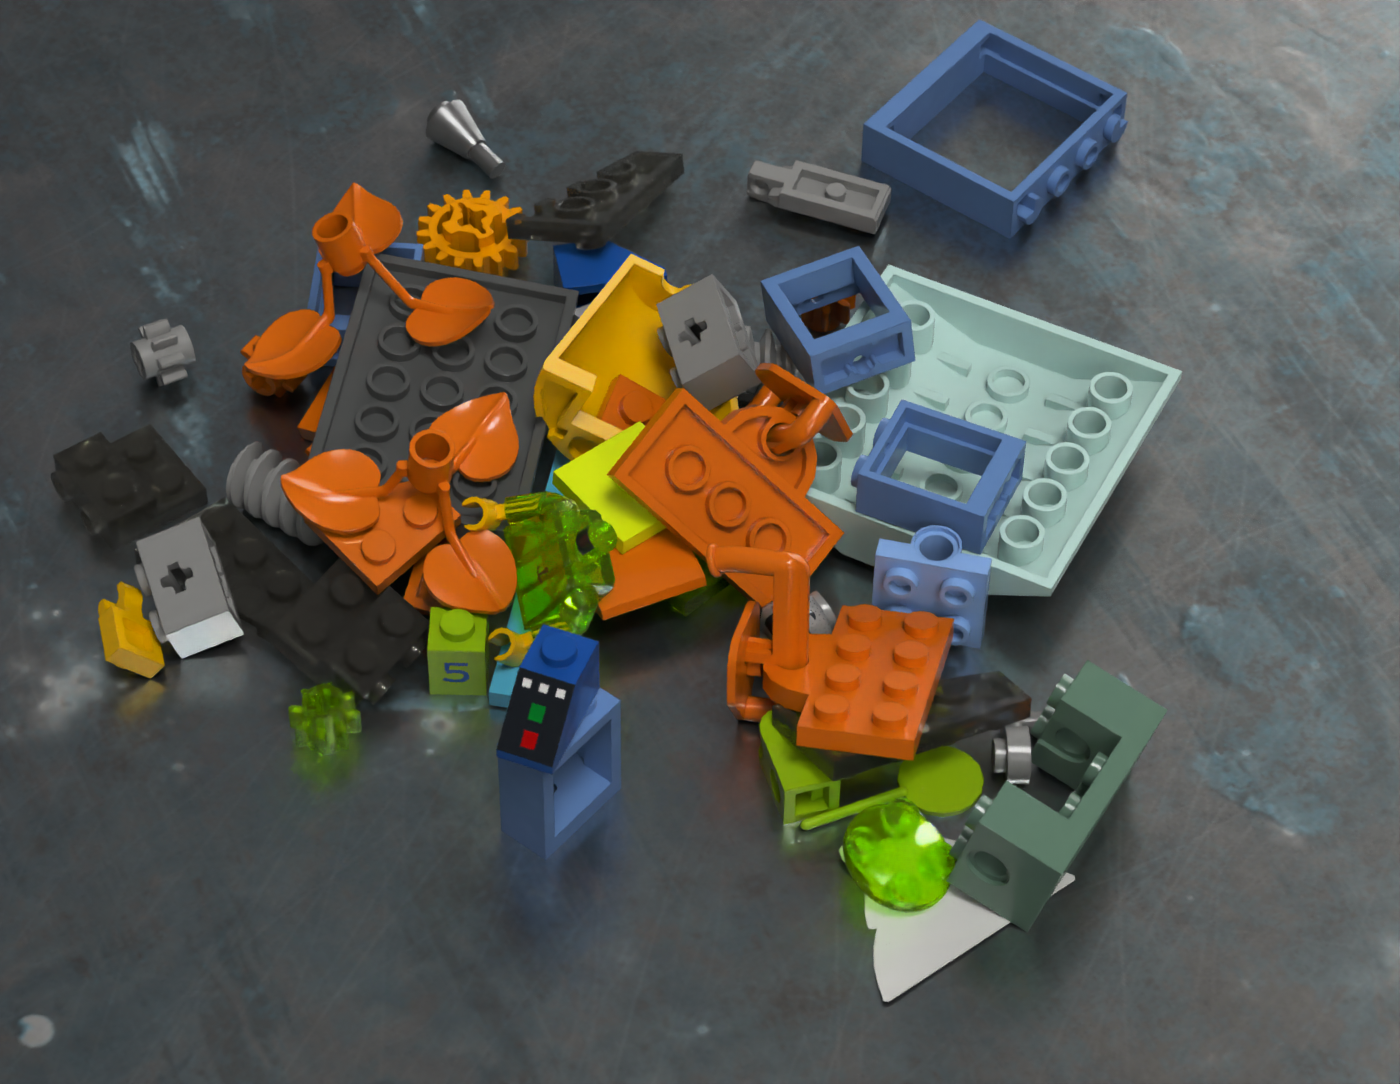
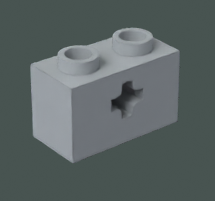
M713 274L656 304L663 325L657 329V333L663 347L674 359L676 366L670 369V374L677 388H684L705 408L711 410L762 383L755 374L758 364L737 301Z
M199 517L136 541L142 563L134 565V569L145 596H153L156 610L149 612V618L161 644L169 641L180 658L183 659L244 635L215 541Z

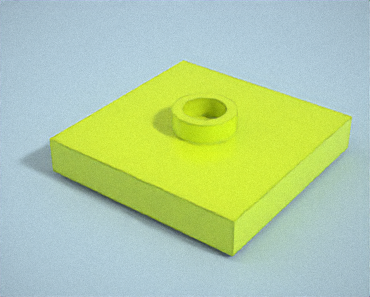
M641 421L553 471L552 484L621 554L626 553L666 529L660 521L607 475L644 429L645 425Z

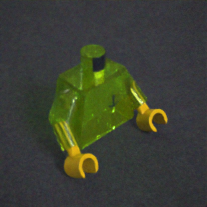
M548 491L505 497L503 504L480 497L465 499L462 502V506L468 508L482 507L483 517L479 523L464 525V528L471 531L487 529L492 532L499 527L502 520H507L509 524L503 528L506 544L511 550L516 564V593L524 630H530L519 634L508 628L501 627L491 632L488 642L496 646L507 645L511 642L509 650L505 654L495 657L494 660L511 667L520 666L543 624L577 635L585 633L590 626L599 602L614 588L615 576L609 553L617 544V535L614 528L608 522L602 520L601 514L596 510H579L574 500Z

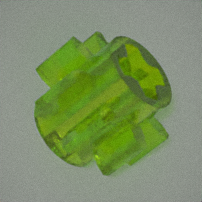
M331 683L316 685L308 690L302 689V706L295 705L288 709L290 727L295 730L296 745L298 747L308 745L319 756L336 753L341 749L348 750L350 748L348 733L362 732L361 712L355 708L354 693L351 691L343 694L339 688Z

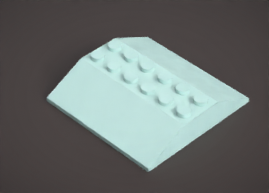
M888 264L881 274V278L911 320L916 361L825 394L836 403L853 435L848 442L833 441L820 433L813 437L817 453L815 479L805 498L844 532L834 548L846 556L874 566L875 554L880 538L910 544L916 532L855 512L857 488L851 486V476L860 455L868 456L873 449V439L880 421L884 417L890 419L902 399L1026 441L1023 476L1018 488L981 555L962 549V553L992 558L988 595L1050 597L1181 380L1182 371ZM865 300L861 303L845 328L876 317ZM862 355L857 356L854 359V362L858 361L862 357ZM909 451L905 452L891 476L892 479L965 504L982 477Z

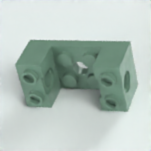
M1088 660L1075 679L1066 674L1063 675L1047 700L1046 704L1048 705L1030 731L1032 736L1039 739L1031 752V762L1075 789V792L1071 793L1058 813L1006 780L994 800L983 794L965 823L966 827L949 852V855L958 861L950 873L947 882L1026 932L1029 931L1125 782L1168 711Z

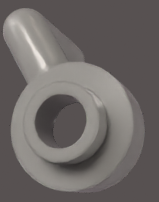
M1043 711L1006 712L1000 717L999 728L1001 738H992L991 759L993 773H1003L1004 783L1006 780L1012 784L1030 783V731Z

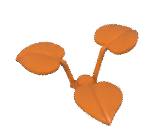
M353 182L333 212L321 217L312 228V236L322 257V260L317 263V267L322 276L323 314L320 316L314 310L301 309L291 311L279 317L261 335L252 356L244 365L249 372L270 379L297 378L310 374L324 366L334 356L342 342L339 331L330 326L335 318L332 273L337 272L345 277L353 276L362 271L367 263L408 308L414 310L406 320V330L415 342L424 346H443L464 337L489 316L491 309L495 307V302L491 293L486 288L472 280L458 277L435 280L425 288L421 300L412 297L374 255L388 248L400 234L403 227V219L399 210L390 202L369 193L363 187Z
M496 393L470 400L439 416L429 429L422 430L413 436L409 445L408 460H399L396 463L395 472L382 486H379L381 474L375 462L362 452L352 449H337L323 452L312 457L297 469L281 475V488L296 512L314 526L337 534H353L374 526L380 517V504L377 498L389 496L404 477H407L409 482L423 493L431 494L437 492L440 498L445 537L449 544L433 548L425 558L422 576L428 592L440 604L451 609H463L470 613L496 615L504 612L512 603L517 586V570L511 550L498 535L487 529L483 531H470L460 539L458 538L454 526L450 499L451 486L449 484L452 475L457 470L470 481L487 482L504 476L514 466L518 456L519 441L507 393Z

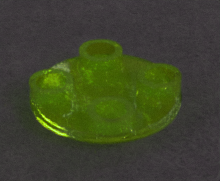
M895 798L889 804L870 806L859 812L849 823L843 839V855L846 867L856 885L876 903L899 912H918L938 903L950 887L947 879L958 861L949 855L952 846L947 844L937 828L920 814L917 806L912 801L905 798Z

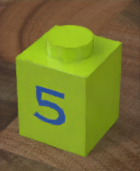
M431 607L427 645L430 694L487 696L490 655L488 614L470 613L463 609H451L449 607Z

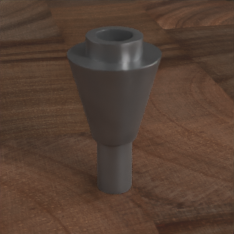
M461 100L444 101L431 110L427 117L428 124L426 127V136L429 139L468 160H473L492 179L498 177L503 172L505 163L486 146V141Z

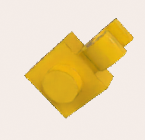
M120 581L117 584V603L102 599L98 604V621L105 660L121 669H127L151 679L165 666L161 643L153 630L151 622L143 618L142 592L140 589Z

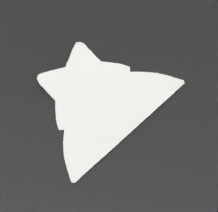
M912 805L905 806L902 809L885 840L842 845L839 849L842 860L866 887L865 918L869 929H877L873 949V966L882 999L885 1002H890L1011 923L947 882L950 873L958 861L949 855L956 840L942 838L922 813ZM1065 873L1052 895L1075 881V876Z

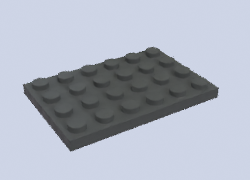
M377 253L374 254L375 257L414 298L421 300L425 288L435 280L458 277L472 280L486 288L493 297L495 307L491 309L489 316L481 324L459 340L437 347L421 345L415 342L406 330V320L414 310L408 308L367 263L363 271L308 460L323 452L337 449H352L362 452L378 466L381 474L379 486H382L395 472L396 463L399 460H408L410 441L415 434L429 429L439 416L458 405L479 397L505 392L509 398L511 415L518 435L519 451L517 460L508 473L492 481H470L462 476L458 470L452 475L449 483L451 486V506L461 515V524L455 531L458 537H462L471 531L464 528V525H475L483 517L482 507H463L462 502L465 499L480 497L493 500L498 504L530 501L548 427L542 417H536L533 400L534 387L544 361L572 328L579 291ZM404 477V478L400 481V483L406 482V481H409V480H408L407 477ZM526 516L502 520L499 527L492 532L498 535L508 547L518 548Z

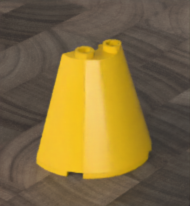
M630 254L547 357L540 368L533 395L536 417L543 418L549 428L547 438L570 461L623 431L596 418L611 381L619 374L666 400L677 388L670 374V369L676 366L674 359L663 347L657 333V329L663 325L656 304L693 284L685 285L681 288L674 287L664 279L665 269L633 254ZM735 396L709 411L721 421L733 410L739 409L738 398Z

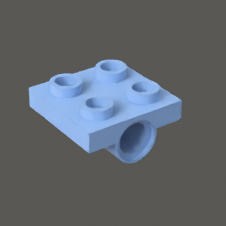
M930 525L921 528L914 534L910 544L880 538L875 554L872 605L880 610L904 613L926 611L933 613L937 617L954 618V632L951 645L980 649L985 630L992 558L962 553V540L959 535L952 529L942 525Z

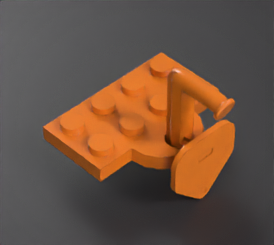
M774 363L759 364L755 369V374L764 385L746 407L733 410L721 421L687 390L676 388L607 475L706 563V550L711 543L717 544L719 547L742 546L798 554L804 558L809 565L811 576L844 534L837 525L805 498L815 479L817 453L813 437L820 433L833 441L848 442L853 435L836 403L822 392ZM726 572L722 574V577L749 601L759 602L760 608L773 601V576L739 572Z
M714 543L709 544L706 550V561L709 572L714 578H719L726 572L773 576L772 639L760 638L759 602L748 601L731 640L727 663V706L737 720L760 723L762 717L768 711L776 708H786L801 712L797 724L796 746L913 761L953 640L954 618L937 617L933 613L926 611L904 613L880 610L878 607L869 604L856 606L842 605L832 634H809L810 569L804 558L791 552L742 546L719 547ZM763 673V689L769 698L752 696L755 676L761 677Z

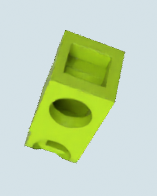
M776 708L768 711L760 721L761 744L758 755L761 768L783 825L802 821L806 818L839 808L841 778L834 761L818 765L812 748L796 746L797 724L801 712L786 708Z

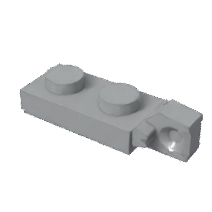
M755 160L747 176L746 192L748 196L778 208L876 234L891 201L892 188L889 185L795 160L793 166L782 167Z

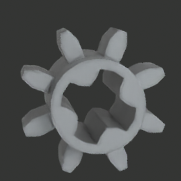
M167 318L138 327L142 339L131 342L130 349L135 366L142 379L146 380L156 377L158 385L165 386L187 378L188 375L184 366L194 363L196 359L194 348L186 329L182 325L170 328Z

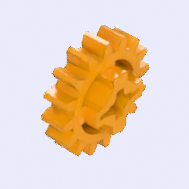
M467 189L463 190L461 199L455 200L449 194L443 195L444 205L442 207L430 203L427 206L428 216H419L418 231L416 232L417 244H424L425 262L503 276V267L517 270L519 268L518 257H526L528 254V220H523L521 207L509 209V198L506 196L493 201L490 198V191L485 190L479 198L472 197L471 192Z

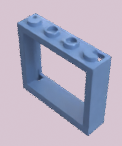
M979 19L863 124L861 161L1011 239L1025 224H1032L1039 216L1041 209L1054 196L1060 197L1066 191L1070 181L1082 169H1089L1094 164L1098 154L1110 142L1115 143L1121 138L1128 121L1124 120L1127 93ZM983 72L1083 122L1079 128L1011 192L910 140Z

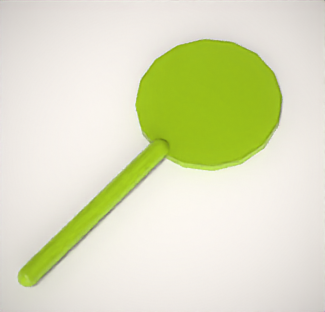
M943 745L922 747L916 751L913 761L904 760L900 765L897 778L898 788L806 818L801 821L800 826L805 831L901 798L925 815L937 817L960 815L972 808L982 796L984 777L980 765L969 754L955 747Z

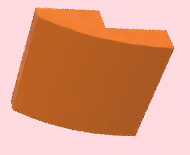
M591 522L556 533L560 555L579 576L582 596L602 620L707 586L705 574L694 552L668 528L624 554H621ZM589 525L588 537L595 548L582 555L576 545V536L579 531Z

